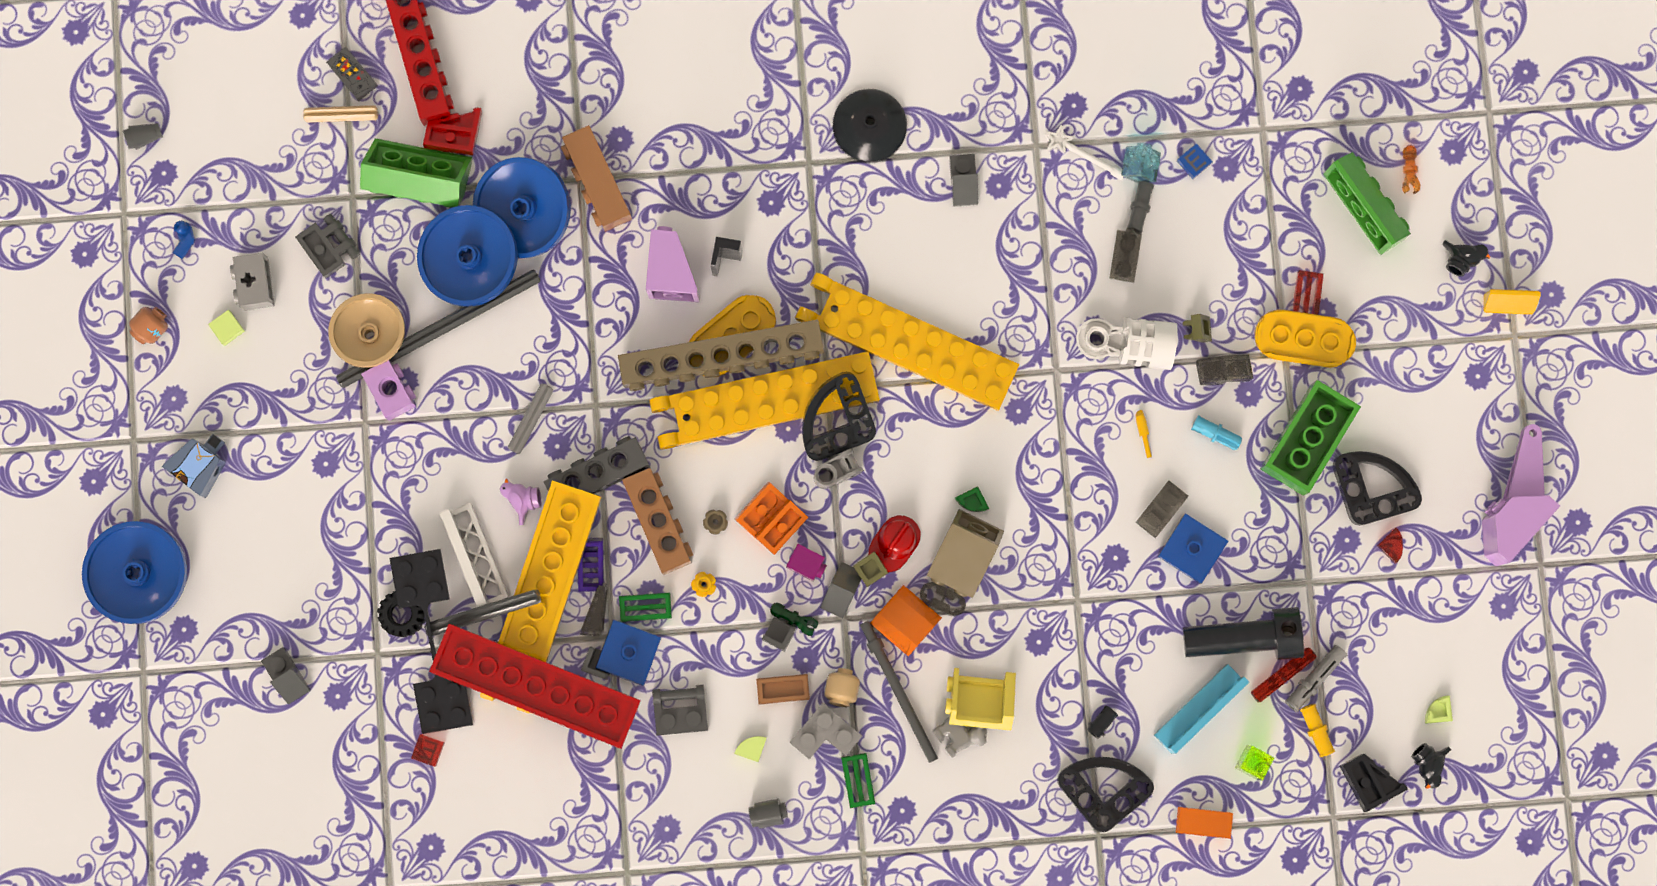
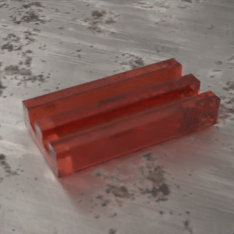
M1297 271L1292 311L1299 312L1304 276L1307 278L1302 312L1308 313L1312 278H1316L1312 314L1319 315L1324 273Z

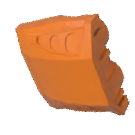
M903 585L870 624L909 656L942 617Z

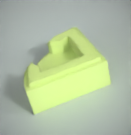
M1450 695L1440 697L1431 703L1426 712L1425 724L1453 721Z
M761 736L748 738L737 747L734 754L759 762L767 738Z

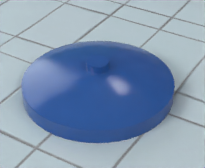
M514 157L496 163L481 177L473 196L472 205L493 212L509 226L517 244L518 258H531L548 252L561 240L569 224L571 203L565 183L553 168L533 158Z
M474 205L456 206L437 215L423 231L417 249L419 273L428 289L434 295L450 304L465 307L487 303L500 295L511 282L518 260L517 244L509 226L493 212Z
M140 521L123 522L102 532L87 550L82 566V583L90 603L105 617L125 624H143L165 615L178 602L187 579L185 555L176 539L164 529Z

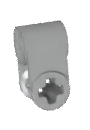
M848 449L816 468L814 482L819 488H831L864 471L862 467L858 466L853 456V449ZM823 470L829 471L832 474V480L830 482L821 481L818 476L819 472Z

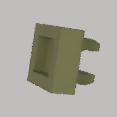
M1195 314L1191 315V320L1182 322L1183 326H1192L1191 334L1184 335V339L1202 343L1212 341L1209 316Z
M876 552L871 553L853 565L867 587L889 573Z

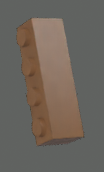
M588 125L563 136L562 139L565 145L561 146L566 160L572 159L575 167L571 168L576 182L582 181L585 187L581 193L586 204L592 203L595 212L591 214L597 227L602 225L606 232L632 220L631 214L590 126Z

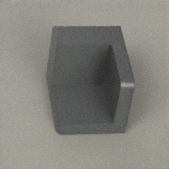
M773 618L765 635L762 637V641L785 652L797 629Z
M590 646L581 671L608 680L610 674L595 669L601 650Z

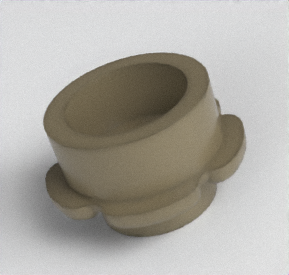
M710 510L706 513V518L703 520V526L706 530H709L714 535L726 530L728 521L723 511ZM715 519L718 520L717 524L713 523Z

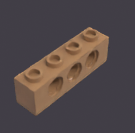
M648 468L623 479V484L662 574L666 575L691 564L689 557L694 555L689 543H683L679 534L683 533V529L678 518L672 519L669 511L674 508L668 495L663 497L660 491V487L664 485L658 472L653 474L651 468ZM647 491L656 493V499L651 504H646L642 500L644 493ZM657 514L666 516V523L662 527H655L652 524V520ZM668 537L676 540L675 548L670 551L664 550L662 547L664 539Z

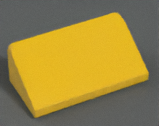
M1490 289L1483 295V311L1485 313L1533 314L1539 302L1541 292Z

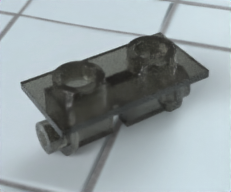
M1135 229L1117 230L1109 279L1134 283L1142 234L1136 233Z

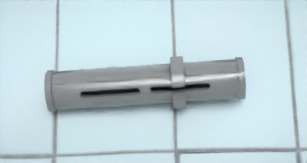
M1334 645L1305 680L1301 679L1298 682V688L1285 700V703L1292 710L1298 712L1311 696L1314 697L1317 694L1319 686L1341 661L1348 656L1347 653L1338 645Z

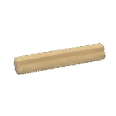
M374 105L305 108L303 117L305 122L377 120L378 109Z

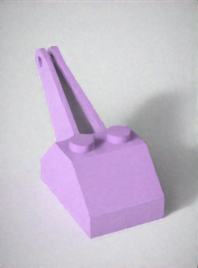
M1535 424L1528 425L1521 430L1503 499L1501 498L1498 502L1494 501L1484 511L1487 514L1482 520L1484 556L1495 566L1510 563L1560 507L1556 501L1549 495L1545 496L1542 431ZM1529 431L1533 433V437L1530 436Z

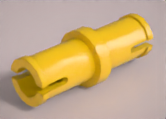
M1313 703L1301 708L1300 712L1309 729L1307 731L1308 736H1312L1319 756L1325 757L1334 753L1335 749L1326 732L1328 727L1326 724H1323L1316 704Z

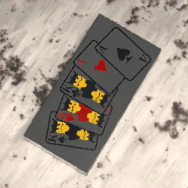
M346 47L326 62L358 101L378 86Z

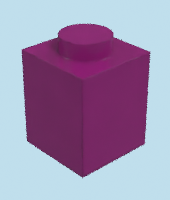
M797 544L786 568L814 582L816 577L821 579L827 565L823 563L825 557Z

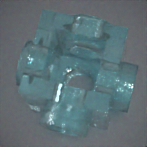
M1147 143L1127 146L1121 176L1136 183L1139 181L1156 182L1161 153L1152 149V145Z

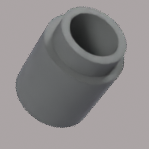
M779 798L754 803V806L749 807V816L753 828L759 827V829L784 824V818H788L785 802L780 803Z

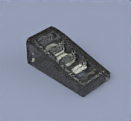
M602 582L598 586L580 635L599 637L604 633L608 593L607 583Z

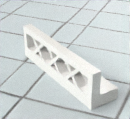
M467 504L453 511L448 509L441 512L440 516L476 606L480 607L509 598L472 504ZM468 511L472 519L468 529L458 526L455 516ZM473 525H474V527H475L477 533H474V532L471 531L472 528H473ZM460 530L466 532L464 538H463V536H462ZM470 534L480 539L481 544L477 553L468 550L466 546ZM483 549L486 554V557L480 555ZM470 554L475 555L474 561H472ZM479 557L487 560L490 564L487 576L481 575L476 571L475 566ZM492 572L496 580L490 578ZM479 577L485 579L483 585H482V583H481ZM488 581L498 584L501 595L488 600L484 591Z

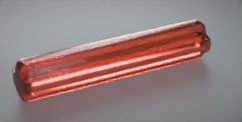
M1309 647L1305 648L1304 658L1291 659L1252 690V697L1257 702H1262L1314 661L1317 657L1315 652Z

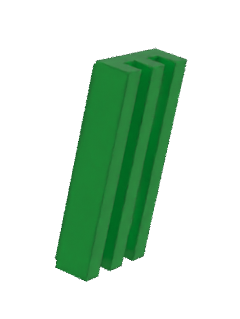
M670 593L619 596L620 622L672 619ZM665 599L663 604L625 606V601ZM666 609V613L625 615L627 611Z
M867 753L841 757L850 808L875 804ZM859 759L863 760L869 800L865 801L857 761ZM847 761H852L859 802H854Z

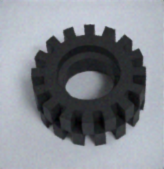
M393 591L392 594H387L386 598L381 600L379 603L381 606L377 609V613H379L377 618L381 623L380 626L387 633L397 637L412 636L425 623L424 611L420 606L409 607L411 609V618L408 622L398 624L394 621L392 612L398 605L396 591Z

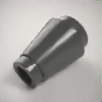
M158 123L128 126L129 129L123 130L129 149L135 148L137 150L163 137Z

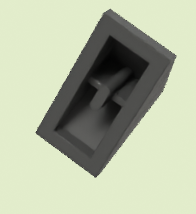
M841 562L821 604V609L842 619L844 618L862 580L854 567Z

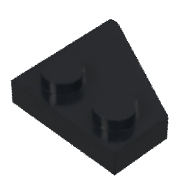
M1360 754L1340 765L1363 812H1368L1408 790L1404 783H1399L1391 777L1387 770L1377 766L1366 754Z

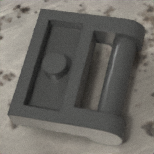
M704 684L696 685V688L668 691L652 689L656 736L708 731ZM697 698L698 706L662 709V701Z

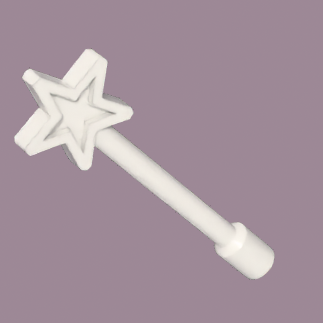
M1060 125L1056 133L1046 132L1045 135L1051 141L1047 147L1048 151L1058 148L1065 154L1067 148L1109 171L1112 176L1121 181L1124 178L1126 171L1117 166H1111L1071 144L1070 141L1073 140V136L1064 135L1062 125Z

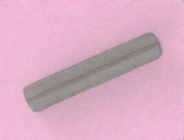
M543 383L540 384L508 445V449L517 454L522 452L553 393L552 387Z

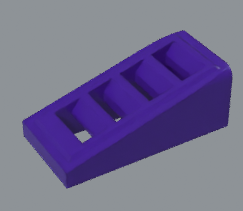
M588 538L585 547H598V551L583 552L578 567V592L604 591L603 538ZM598 557V561L583 562V558ZM584 568H598V572H584ZM584 578H598L599 582L584 583Z

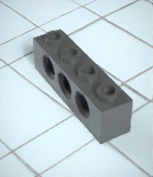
M628 436L617 441V446L610 450L605 447L594 452V457L587 461L582 458L570 464L571 468L564 472L560 469L547 475L548 480L543 482L549 491L552 480L567 485L569 478L578 477L580 484L577 489L596 494L627 477L650 468V465L636 437L631 439ZM623 455L626 457V462L622 467L613 466L612 461L615 456ZM601 466L603 469L602 475L596 479L591 478L589 474L591 468Z

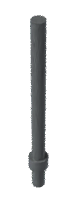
M869 620L860 624L868 641L867 646L879 662L928 762L930 763L938 759L883 650L885 646L881 638H877Z

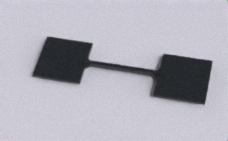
M441 549L391 557L389 559L398 608L420 606L423 609L432 660H434L436 650L428 606L433 602L450 599ZM436 674L430 681L413 684L422 734L473 725L467 688Z

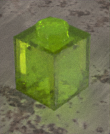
M1246 745L1235 768L1258 781H1263L1274 757L1253 745Z

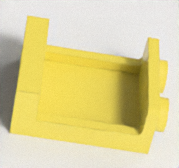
M954 668L953 677L948 676L947 692H951V699H946L945 714H950L949 724L1011 730L1014 719L1016 673L1005 672L1004 680L960 676L959 668Z

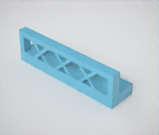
M1226 664L1154 736L1171 754H1176L1249 681L1245 677H1240L1229 664Z

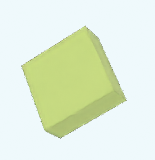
M227 310L208 324L224 346L245 332L230 310Z

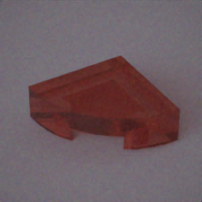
M1397 527L1377 545L1394 564L1400 560L1403 553L1402 535Z

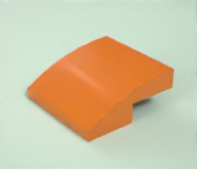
M767 482L738 514L735 520L775 555L808 519V516L791 500L787 499L775 486Z

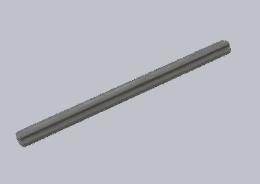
M531 270L512 280L506 289L493 300L477 306H464L405 338L398 352L389 360L393 362L538 284L540 278L537 272ZM353 366L336 376L337 381L342 388H345L362 379L363 376L361 374L373 367L362 368Z

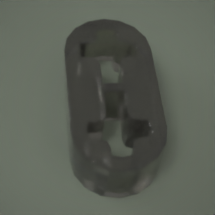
M928 582L920 589V599L926 605L944 614L955 617L962 614L965 610L966 602L963 596L934 582ZM931 587L936 588L935 593L942 597L941 601L936 598H932L931 601L927 600V594L924 593V590H930ZM955 598L959 599L958 604L961 606V609H955L954 612L949 610V604L943 602L944 599L953 601Z

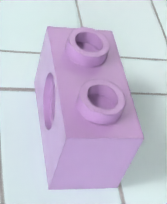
M388 360L361 374L387 420L391 421L416 407L413 402L416 396L410 385L405 387L401 380L404 374L398 363L393 365ZM390 383H396V392L392 395H386V386Z

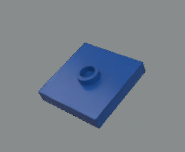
M1185 513L1158 557L1199 584H1202L1229 541Z
M612 620L595 669L644 686L661 637Z

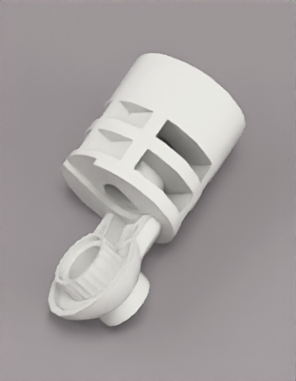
M1125 317L1122 327L1112 326L1103 319H1090L1078 328L1076 342L1079 350L1086 357L1092 359L1115 356L1119 357V364L1143 365L1148 368L1171 370L1177 346V323L1155 320L1146 321V319L1136 320ZM1090 335H1099L1102 339V344L1093 345L1090 341Z

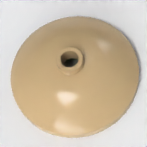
M371 293L355 295L340 304L333 313L328 328L329 341L335 353L346 363L362 368L375 367L387 362L400 349L405 336L404 319L397 306L381 295ZM374 332L373 338H366L368 333Z

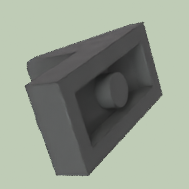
M975 154L950 155L953 206L978 205V174H976Z
M285 647L280 648L261 660L272 679L270 681L271 685L288 705L311 691Z

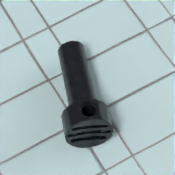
M1299 607L1272 609V620L1183 627L1185 657L1275 650L1277 660L1304 658L1303 629ZM1283 632H1290L1292 635L1288 636Z

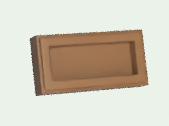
M807 674L756 679L759 705L810 700Z

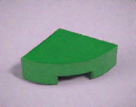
M978 486L955 497L957 503L968 511L983 512L989 510Z

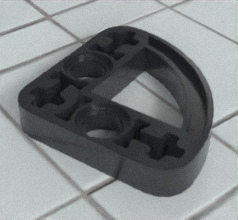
M841 372L828 379L816 390L807 404L802 421V439L805 451L812 460H823L873 440L876 435V427L857 378L851 372ZM847 377L849 381L853 380L850 387L853 394L858 391V395L849 396L846 388L840 387L843 383V378ZM837 390L849 423L813 436L814 420L820 405L829 394ZM854 400L860 401L863 406L862 410L857 414L849 412L848 409L850 402ZM862 418L865 426L871 427L868 430L867 436L857 433L861 430L858 420L853 423V419ZM838 433H844L848 437L846 444L843 446L834 444V436ZM829 437V443L833 450L829 451L828 446L820 449V454L816 455L815 451L810 452L813 449V443L817 442L819 446L827 444L825 438Z
M1357 451L1342 454L1334 460L1333 471L1348 517L1354 525L1362 526L1415 510L1421 505L1422 496L1417 484L1410 474L1392 459L1377 453ZM1342 459L1345 462L1351 463L1348 473L1349 476L1355 474L1356 478L1343 481L1342 477H1346L1347 473L1345 469H1340L1339 467L1343 463ZM1358 463L1371 464L1382 468L1395 477L1404 489L1369 499ZM1349 483H1356L1359 486L1360 492L1358 496L1352 497L1347 493L1346 488ZM1406 493L1409 496L1415 497L1412 506L1409 503L1397 504L1398 500L1407 497ZM1381 500H1388L1391 503L1392 509L1388 514H1384L1379 510L1378 505ZM1358 507L1362 511L1373 508L1374 513L1365 515L1364 521H1362L1361 517L1356 518L1355 513L1358 512Z
M1092 757L1077 761L1064 768L1057 777V784L1092 828L1099 832L1111 830L1146 801L1154 791L1153 782L1143 771L1126 761L1111 757ZM1107 767L1122 771L1133 779L1103 803L1079 772L1091 768ZM1065 774L1069 776L1074 774L1076 777L1073 780L1075 785L1079 787L1082 783L1084 786L1083 789L1076 792L1074 797L1070 794V792L1075 791L1072 786L1063 785L1065 781L1063 776ZM1138 781L1140 783L1147 782V793L1139 792L1134 797L1138 801L1134 803L1133 798L1125 791L1129 789L1133 793L1138 788L1136 784ZM1083 793H1089L1093 798L1092 805L1088 808H1083L1079 804V796ZM1121 796L1129 801L1128 809L1123 812L1118 811L1115 807L1116 799ZM1097 804L1101 806L1100 809H1097L1098 813L1101 816H1108L1106 820L1108 825L1106 827L1096 825L1098 818L1095 814L1092 813L1090 817L1087 815V812L1094 810Z

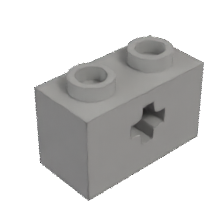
M263 252L232 257L233 265H230V273L232 279L236 281L237 289L233 290L235 304H239V307L244 311L275 306L268 257ZM251 277H253L256 281H253L251 283L252 287H249L247 283L251 282Z

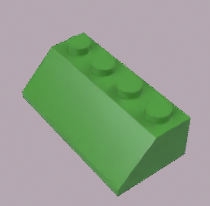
M375 138L361 162L360 189L372 193L393 195L397 198L418 200L422 203L439 204L448 208L460 206L467 187L472 157Z
M1351 152L1334 161L1323 175L1379 254L1382 255L1406 239L1411 234L1409 232L1410 228L1406 220L1402 217L1399 218L1394 211L1395 206L1390 198L1384 197L1379 190L1380 185L1373 176H1369L1365 170L1366 166L1363 160Z

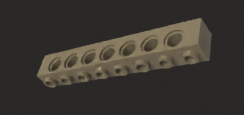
M813 320L618 355L622 385L625 388H629L630 391L645 389L644 385L648 384L660 387L669 385V381L679 379L680 382H689L695 380L694 376L704 375L705 378L716 377L720 375L719 372L729 370L730 373H740L745 371L744 367L754 366L755 369L769 367V363L779 361L780 365L795 362V358L804 357L805 360H813L819 358V354H823L824 349L819 321ZM793 338H801L804 341L800 349L790 347V341ZM769 342H775L779 345L778 350L773 354L765 351V346ZM749 346L753 348V355L749 358L741 357L740 351L743 347ZM719 351H726L729 354L725 362L720 363L715 360V356ZM695 355H700L704 359L699 367L690 365V360ZM669 360H677L678 368L674 371H667L665 369L666 363ZM645 364L653 365V372L648 376H643L640 373L642 366Z

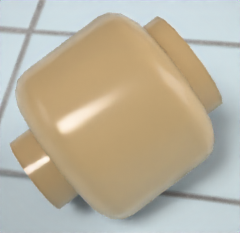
M838 668L837 672L830 673L827 677L824 693L825 697L830 700L829 704L849 707L850 704L855 703L858 697L860 680L853 675V671L850 669Z

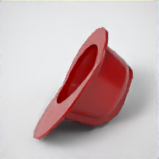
M897 515L889 518L871 541L868 555L876 552L888 572L899 570L908 561L920 542L921 532L918 524L907 516Z

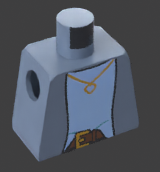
M214 434L209 437L204 445L192 438L168 459L162 467L199 496L206 498L226 463L216 455L225 442Z

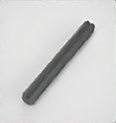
M531 590L430 622L432 634L436 636L445 633L448 624L461 628L538 604L542 600L540 592L538 590ZM425 624L424 628L426 630V635L428 636L427 627Z

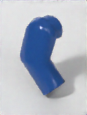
M180 220L174 225V231L177 232L179 243L172 253L183 260L193 246L195 237L191 225Z

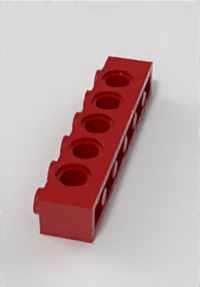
M386 0L420 121L426 126L428 121L447 118L449 115H452L451 110L455 108L451 95H446L444 86H448L444 71L439 72L437 63H440L441 59L437 48L433 49L430 40L434 39L431 26H426L424 17L428 16L424 2L419 3V0H411L409 5L400 6L401 0ZM409 22H418L414 29H406ZM416 45H425L421 52H413V48ZM424 67L431 68V72L428 75H419ZM429 91H438V95L434 99L426 98Z

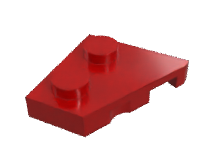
M477 107L473 108V112L462 115L456 113L449 115L445 119L438 118L428 121L423 147L425 149L474 155L482 109Z

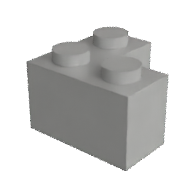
M822 703L790 743L808 759L814 755L825 740L846 756L861 739L862 735Z

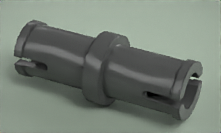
M1138 182L1135 200L1131 202L1130 206L1132 212L1127 226L1129 232L1141 234L1143 231L1146 214L1150 212L1149 202L1154 185L1150 182Z

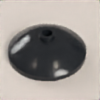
M863 89L853 92L842 100L833 117L835 141L840 149L852 159L865 163L883 161L895 154L905 140L907 132L905 112L900 103L884 91ZM867 118H873L875 123L868 125L865 121Z

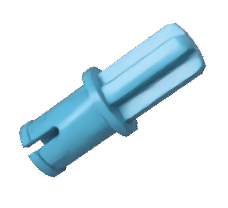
M1200 415L1197 416L1191 430L1210 438L1211 442L1217 441L1233 450H1237L1242 442V437L1222 428V424L1216 425Z

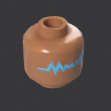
M143 307L129 321L131 328L129 333L141 344H153L168 329L167 322L164 320L167 316L157 307L153 309Z

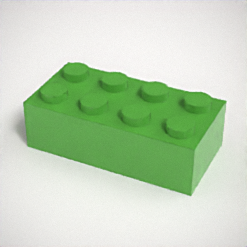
M1316 380L1309 387L1260 470L1303 496L1310 493L1361 406Z

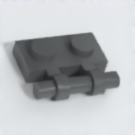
M332 214L324 217L323 220L328 226L323 230L315 222L295 236L325 279L346 265L341 258L344 253H348L352 260L360 255L356 249L357 244L346 235L343 230L344 226L339 220L336 221ZM332 235H335L340 242V245L335 248L328 240Z

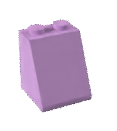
M659 226L657 230L651 229L646 291L649 299L699 303L698 290L677 232L672 231L671 227Z

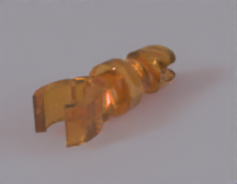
M1408 145L1403 149V159H1405L1403 173L1406 174L1402 185L1404 194L1410 190L1409 183L1414 187L1413 194L1420 190V181L1416 176L1418 166L1415 165L1417 150L1413 145Z

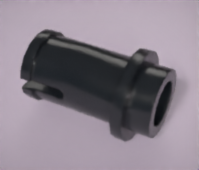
M1105 705L1095 720L1088 723L1087 731L1097 739L1101 736L1104 737V732L1115 718L1118 717V714Z

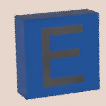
M1197 143L1177 159V162L1192 179L1213 163Z

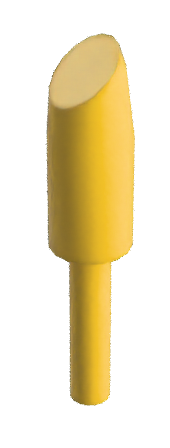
M1139 410L1135 414L1139 437L1142 436L1146 456L1150 458L1152 455L1147 437L1149 435L1147 421L1143 411Z

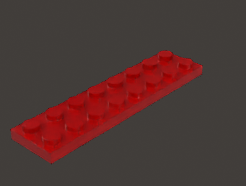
M448 624L429 672L620 749L624 745L641 700L452 624Z

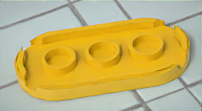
M757 295L740 296L700 328L691 337L689 342L773 328L776 325L775 311L772 305L763 297ZM749 346L743 347L740 351V356L745 358L754 349ZM719 351L715 356V360L720 363L725 362L729 354L726 351ZM700 355L693 356L690 360V365L699 367L703 363V357ZM729 370L719 372V376L726 374Z
M1277 309L1263 315L1257 322L1254 331V339L1258 349L1265 356L1280 361L1333 368L1349 360L1356 348V336L1353 330L1344 320L1336 317Z

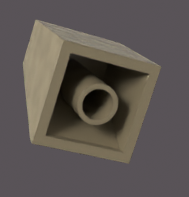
M958 509L926 576L930 577L938 585H947L953 588L954 592L960 596L973 598L1000 544L1004 531Z

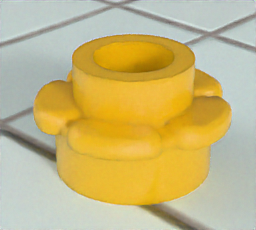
M699 572L691 582L692 590L696 591V595L700 597H706L708 594L712 595L716 590V579L712 574ZM703 582H706L705 587L701 585Z

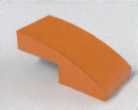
M1178 807L1176 833L1231 839L1233 813Z

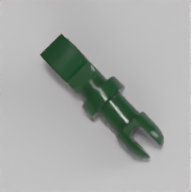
M773 603L771 605L770 612L773 616L789 621L788 624L791 626L797 625L805 635L812 636L814 629L819 624L815 618L800 616L799 612H792L781 603Z

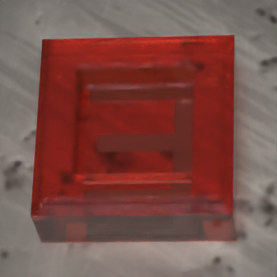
M420 734L411 759L436 767L445 742Z

